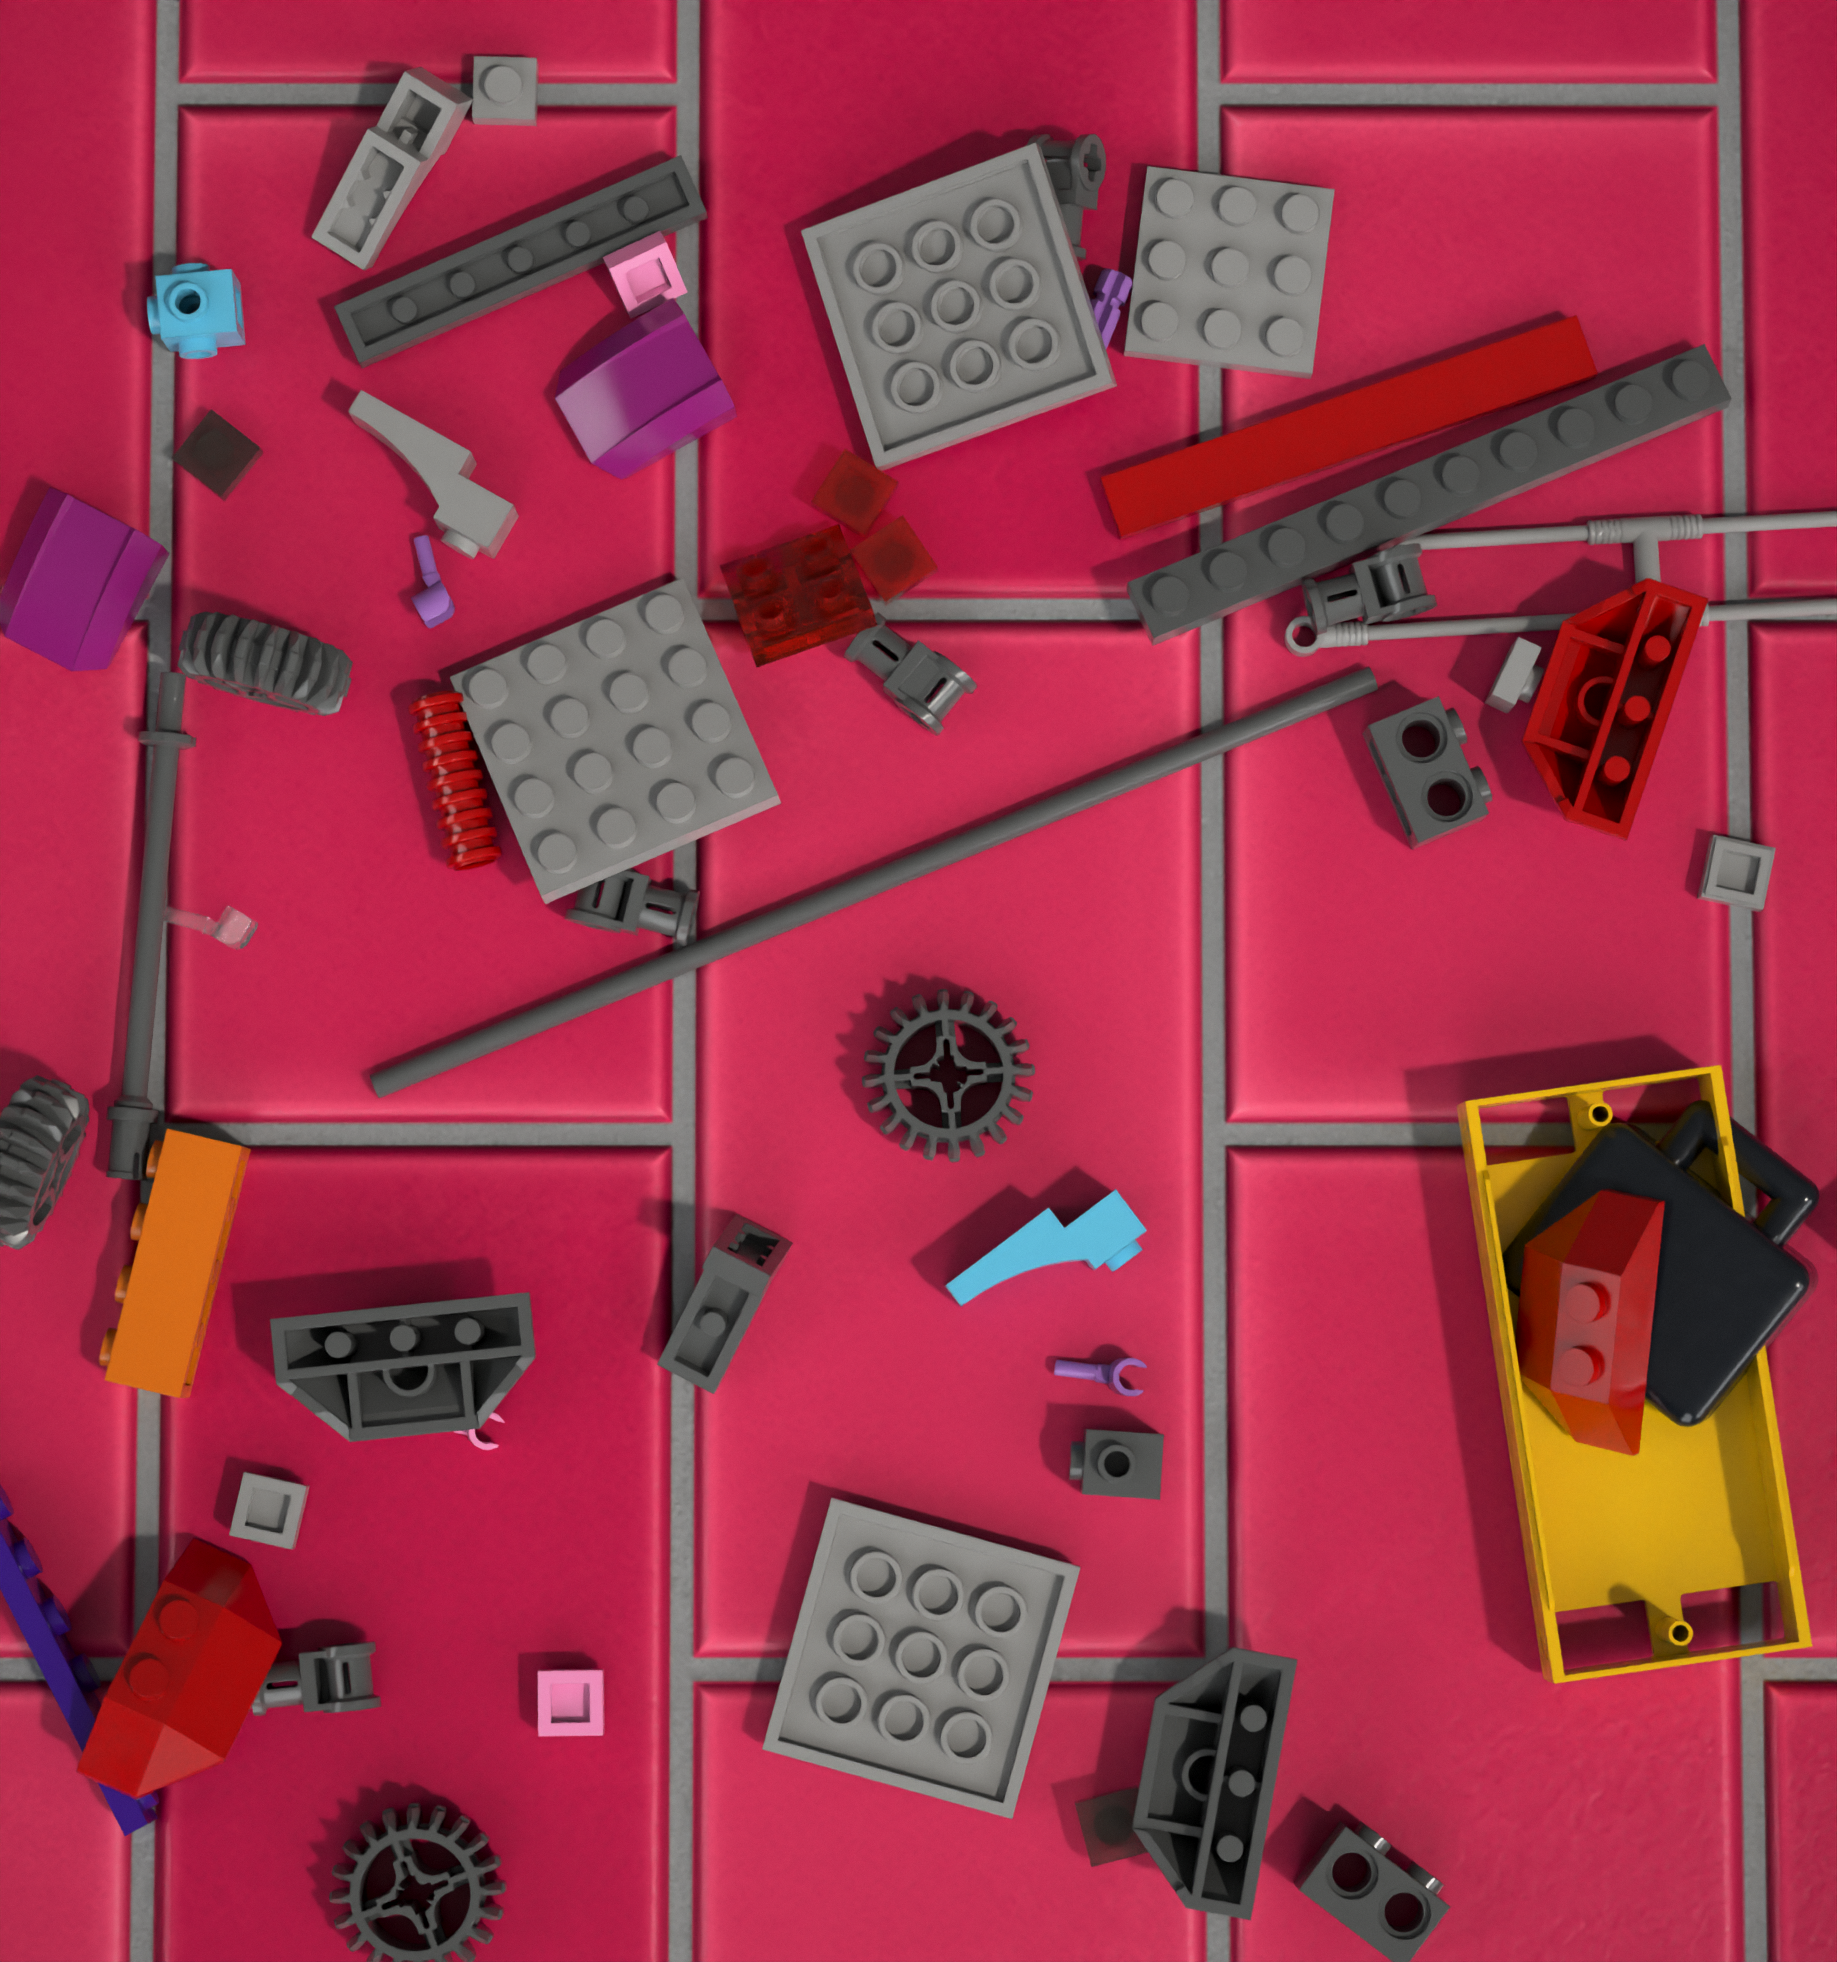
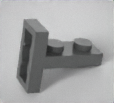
M736 1214L713 1245L702 1267L704 1271L657 1365L714 1394L793 1242Z

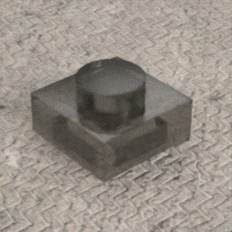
M211 409L173 455L172 459L177 465L225 501L264 452L258 445Z
M1137 1785L1074 1801L1091 1867L1148 1852L1132 1829L1138 1794Z

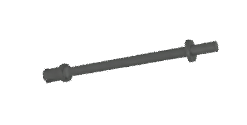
M161 672L155 731H141L138 737L139 742L154 747L122 1094L114 1101V1107H107L106 1120H112L108 1171H106L107 1178L148 1181L146 1168L151 1124H158L159 1111L152 1110L153 1104L147 1098L178 758L179 750L196 747L195 737L181 734L186 675L174 672Z

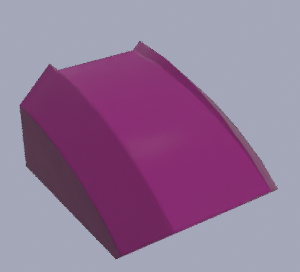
M674 298L621 328L561 370L555 394L556 402L590 462L621 480L630 477L737 417L735 405L722 379Z
M50 487L26 533L0 595V626L6 638L70 671L107 669L112 663L170 553L163 545L137 529L108 516L67 493Z

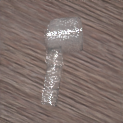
M229 905L225 908L218 922L207 916L170 906L166 908L164 913L165 922L202 931L203 934L210 935L236 950L242 949L248 944L258 927L256 921Z

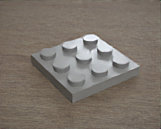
M1147 166L1123 356L1311 379L1335 189Z

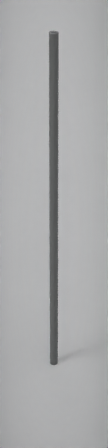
M1369 666L373 1073L370 1075L373 1087L380 1099L1378 690L1374 674Z

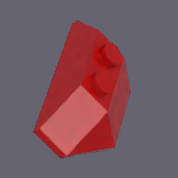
M1646 578L1630 588L1562 621L1521 744L1565 821L1623 841L1628 839L1709 598Z
M1603 1189L1525 1244L1515 1344L1521 1380L1576 1442L1634 1456L1639 1454L1665 1201L1612 1189Z
M192 1539L163 1580L104 1697L76 1773L136 1800L153 1793L154 1790L182 1781L225 1762L282 1647V1641L251 1564L197 1539Z

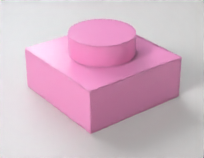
M660 231L603 257L630 318H634L672 298H677L687 293L668 244Z
M604 1669L538 1670V1736H598L605 1734Z

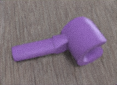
M423 535L416 537L414 544L422 578L428 588L412 596L411 599L426 626L430 629L451 618L455 612V606L437 571L429 536Z
M1119 1358L1110 1365L1100 1363L1096 1365L1056 1359L1054 1375L1094 1380L1097 1383L1108 1384L1114 1393L1121 1396H1137L1143 1393L1144 1390L1125 1389L1119 1381V1374L1123 1367L1127 1365L1147 1368V1366L1141 1360L1135 1358Z

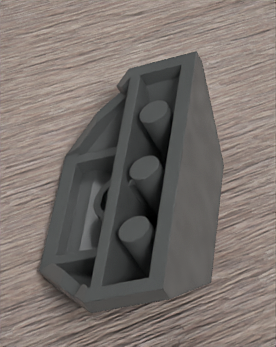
M530 1292L270 1319L276 1384L349 1442L480 1429L536 1358Z
M1231 1647L1155 1697L1132 1829L1184 1906L1188 1909L1251 1920L1297 1659Z

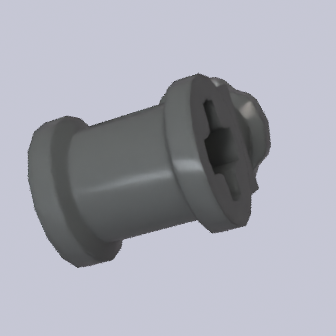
M1048 134L1033 135L1027 145L1037 143L1041 147L1043 156L1047 159L1046 165L1077 261L1085 260L1086 249L1080 246L1083 210H1097L1098 190L1106 170L1104 145L1096 134H1081L1076 140H1054Z
M1419 543L1407 544L1376 553L1365 560L1352 563L1347 575L1317 583L1313 578L1302 580L1303 598L1315 634L1326 633L1328 625L1361 616L1364 625L1381 620L1389 622L1411 617L1438 606L1435 595L1427 593L1418 558L1423 554L1421 545Z
M877 612L860 630L843 657L849 662L860 661L884 680L883 692L894 699L895 704L916 723L938 736L944 729L941 721L964 693L972 694L978 686L956 664L942 654L930 650L919 640L914 647L909 645L885 626L886 618ZM941 684H944V686L935 695L931 702L927 703V701L931 698V696L935 693Z
M629 868L578 890L574 908L567 909L564 919L612 933L624 932L638 936L639 928L673 936L675 937L676 944L686 946L694 924L700 891L690 889L684 894L653 886L649 876L636 873V871ZM603 882H605L598 908H596L601 885ZM649 907H655V908H659V909H663V910L675 912V915H671V914H667V913H663V912L651 910V909H648V908H649Z
M375 1641L317 1647L318 1650L299 1653V1659L274 1662L252 1706L253 1714L255 1716H262L266 1714L268 1708L303 1705L304 1712L323 1710L324 1713L381 1707V1698L374 1694L370 1655L376 1652ZM348 1664H349V1673H350V1684H349ZM294 1680L298 1682V1685L279 1687L272 1685L275 1682Z

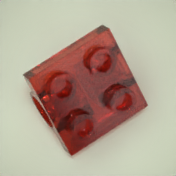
M839 524L720 565L743 635L756 667L878 626L873 608Z

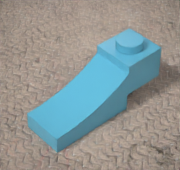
M1116 1189L1065 1228L1050 1208H1047L949 1282L945 1287L961 1307L980 1293L1000 1282L1044 1266L1064 1262L1086 1261L1093 1271L1105 1263L1113 1273L1143 1250L1136 1241V1238L1147 1230Z

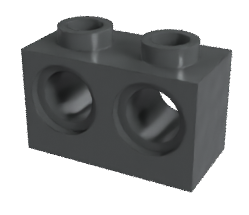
M1439 696L1367 726L1362 735L1412 850L1481 822L1489 814L1485 803L1492 801L1488 782L1479 766L1469 768L1460 745L1467 743L1463 724L1453 707L1447 710L1444 709ZM1410 727H1422L1429 731L1435 742L1434 753L1422 758L1408 753L1402 742L1403 731ZM1441 784L1454 789L1460 800L1458 813L1452 816H1442L1435 813L1430 808L1427 800L1430 787Z
M1340 1821L1294 1884L1307 1897L1392 1962H1410L1450 1908L1437 1895L1444 1884L1414 1861H1412L1406 1871L1385 1856L1392 1844L1362 1821L1354 1831ZM1357 1853L1362 1855L1366 1861L1364 1878L1354 1886L1344 1887L1338 1885L1332 1876L1335 1861L1343 1854ZM1398 1893H1410L1416 1897L1418 1902L1416 1917L1405 1926H1393L1387 1923L1385 1919V1906L1388 1900Z

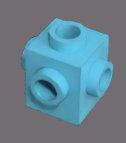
M187 263L174 266L171 275L155 276L157 296L147 297L148 321L152 335L160 334L162 341L170 352L179 351V357L184 359H204L216 356L218 354L217 348L246 345L241 283L232 269L210 271V266L207 264Z

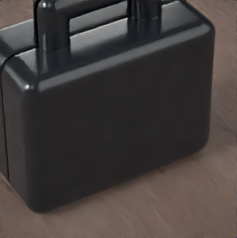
M1698 1100L1688 1105L1659 1143H1656L1655 1141L1657 1140L1633 1124L1613 1123L1605 1126L1502 1253L1507 1288L1520 1298L1525 1244L1600 1190L1612 1189L1664 1200L1645 1400L1673 1423L1683 1427H1692L1700 1424L1715 1412L1747 1373L1756 1354L1764 1346L1766 1350L1770 1347L1813 1294L1818 1284V1273L1812 1262L1787 1243L1816 1208L1819 1202L1817 1186L1730 1117L1738 1173L1771 1198L1757 1218L1745 1209V1217L1741 1213L1739 1214L1716 1188L1689 1168L1705 1147L1717 1156L1719 1153L1714 1116L1710 1102L1706 1100Z

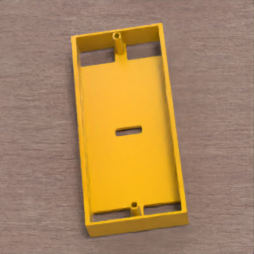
M1721 1065L1469 1100L1457 1105L1543 1679L1553 1684L1812 1647L1765 1346L1756 1354L1747 1373L1715 1412L1700 1424L1692 1427L1679 1426L1645 1400L1639 1454L1634 1456L1576 1442L1521 1380L1515 1341L1520 1298L1507 1288L1502 1253L1596 1135L1611 1121L1613 1112L1611 1107L1603 1101L1604 1091L1693 1078L1697 1079L1701 1100L1709 1101L1712 1108L1719 1153L1717 1156L1705 1147L1689 1168L1716 1188L1731 1207L1745 1217ZM1559 1097L1567 1099L1575 1147L1574 1153L1487 1165L1479 1109ZM1771 1581L1776 1582L1785 1633L1784 1637L1689 1651L1687 1644L1693 1637V1630L1687 1622H1684L1680 1600L1681 1595ZM1638 1600L1644 1601L1652 1655L1650 1657L1570 1669L1563 1668L1555 1612Z

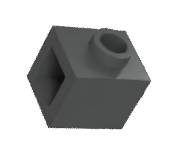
M1084 1429L1083 1442L1071 1441L1069 1480H1080V1493L1085 1495L1160 1500L1164 1434Z

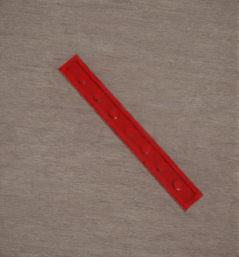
M1575 315L1100 477V484L1119 538L1123 540L1594 379L1598 372L1578 317Z

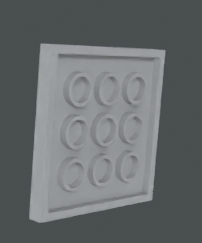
M1037 143L1027 145L801 230L875 467L881 471L1117 386L1043 152Z
M683 578L450 676L455 691L463 694L464 701L460 702L463 711L466 712L468 723L545 904L781 804L774 784Z
M832 1497L762 1749L1012 1819L1080 1566Z

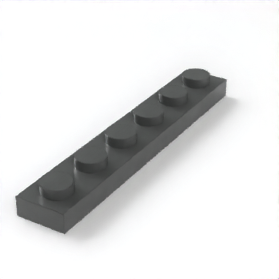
M680 155L334 306L361 368H365L605 263L604 256L660 231L663 237L704 220L708 218L707 212Z

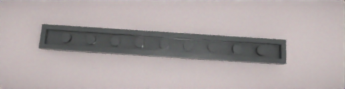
M1705 344L1129 581L1127 583V592L1152 646L1301 585L1304 579H1315L1728 408L1732 398Z

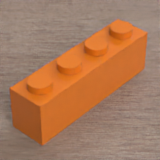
M168 1128L164 1141H154L146 1168V1176L154 1179L148 1204L143 1202L138 1204L131 1227V1240L139 1241L133 1266H123L115 1292V1302L123 1304L117 1329L108 1328L100 1351L99 1364L107 1366L105 1381L172 1397L190 1398L251 1149Z

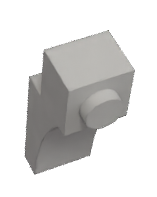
M422 67L404 71L377 125L367 129L312 238L363 270L373 267L383 246L414 194L439 157L446 153L473 99Z
M360 390L348 411L356 425L374 435L391 448L425 483L439 505L433 519L439 529L445 532L441 541L470 559H474L478 551L494 559L519 515L512 503L469 480L471 473L477 465L472 452Z

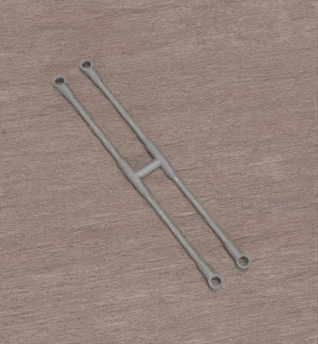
M1837 511L1702 518L1701 514H1690L1682 516L1588 520L1586 525L1421 534L1388 549L1413 543H1419L1422 550L1587 541L1589 545L1633 543L1636 583L1646 578L1661 582L1658 541L1701 539L1703 534L1836 527ZM1837 598L1708 606L1707 603L1700 626H1708L1709 621L1837 614ZM1577 613L1364 625L1363 621H1349L1328 625L1327 632L1319 635L1315 634L1309 617L1301 616L1292 620L1288 625L1284 635V642L1290 653L1299 657H1307L1314 654L1318 648L1366 646L1368 641L1559 630L1562 621ZM1300 626L1310 628L1314 632L1315 643L1308 647L1297 645L1292 637L1293 630Z

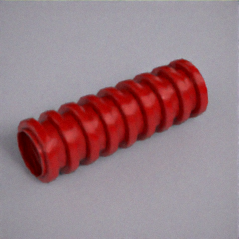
M450 690L419 697L408 706V711L411 716L417 717L418 722L412 726L414 734L421 735L422 741L417 744V748L420 754H426L427 760L422 763L424 773H430L432 778L426 784L428 791L435 792L436 799L431 802L432 809L440 811L441 818L436 821L437 829L445 831L446 835L440 841L442 848L450 852V857L445 860L448 869L462 871L491 864L502 856L500 846H494L492 841L498 835L496 828L489 827L488 820L493 817L492 810L484 807L483 801L488 798V794L485 788H479L478 782L483 779L482 771L475 769L473 764L479 757L477 751L470 750L469 744L474 741V737L471 731H465L464 725L468 723L466 712H461L459 707L461 705L460 702L464 701L463 694Z

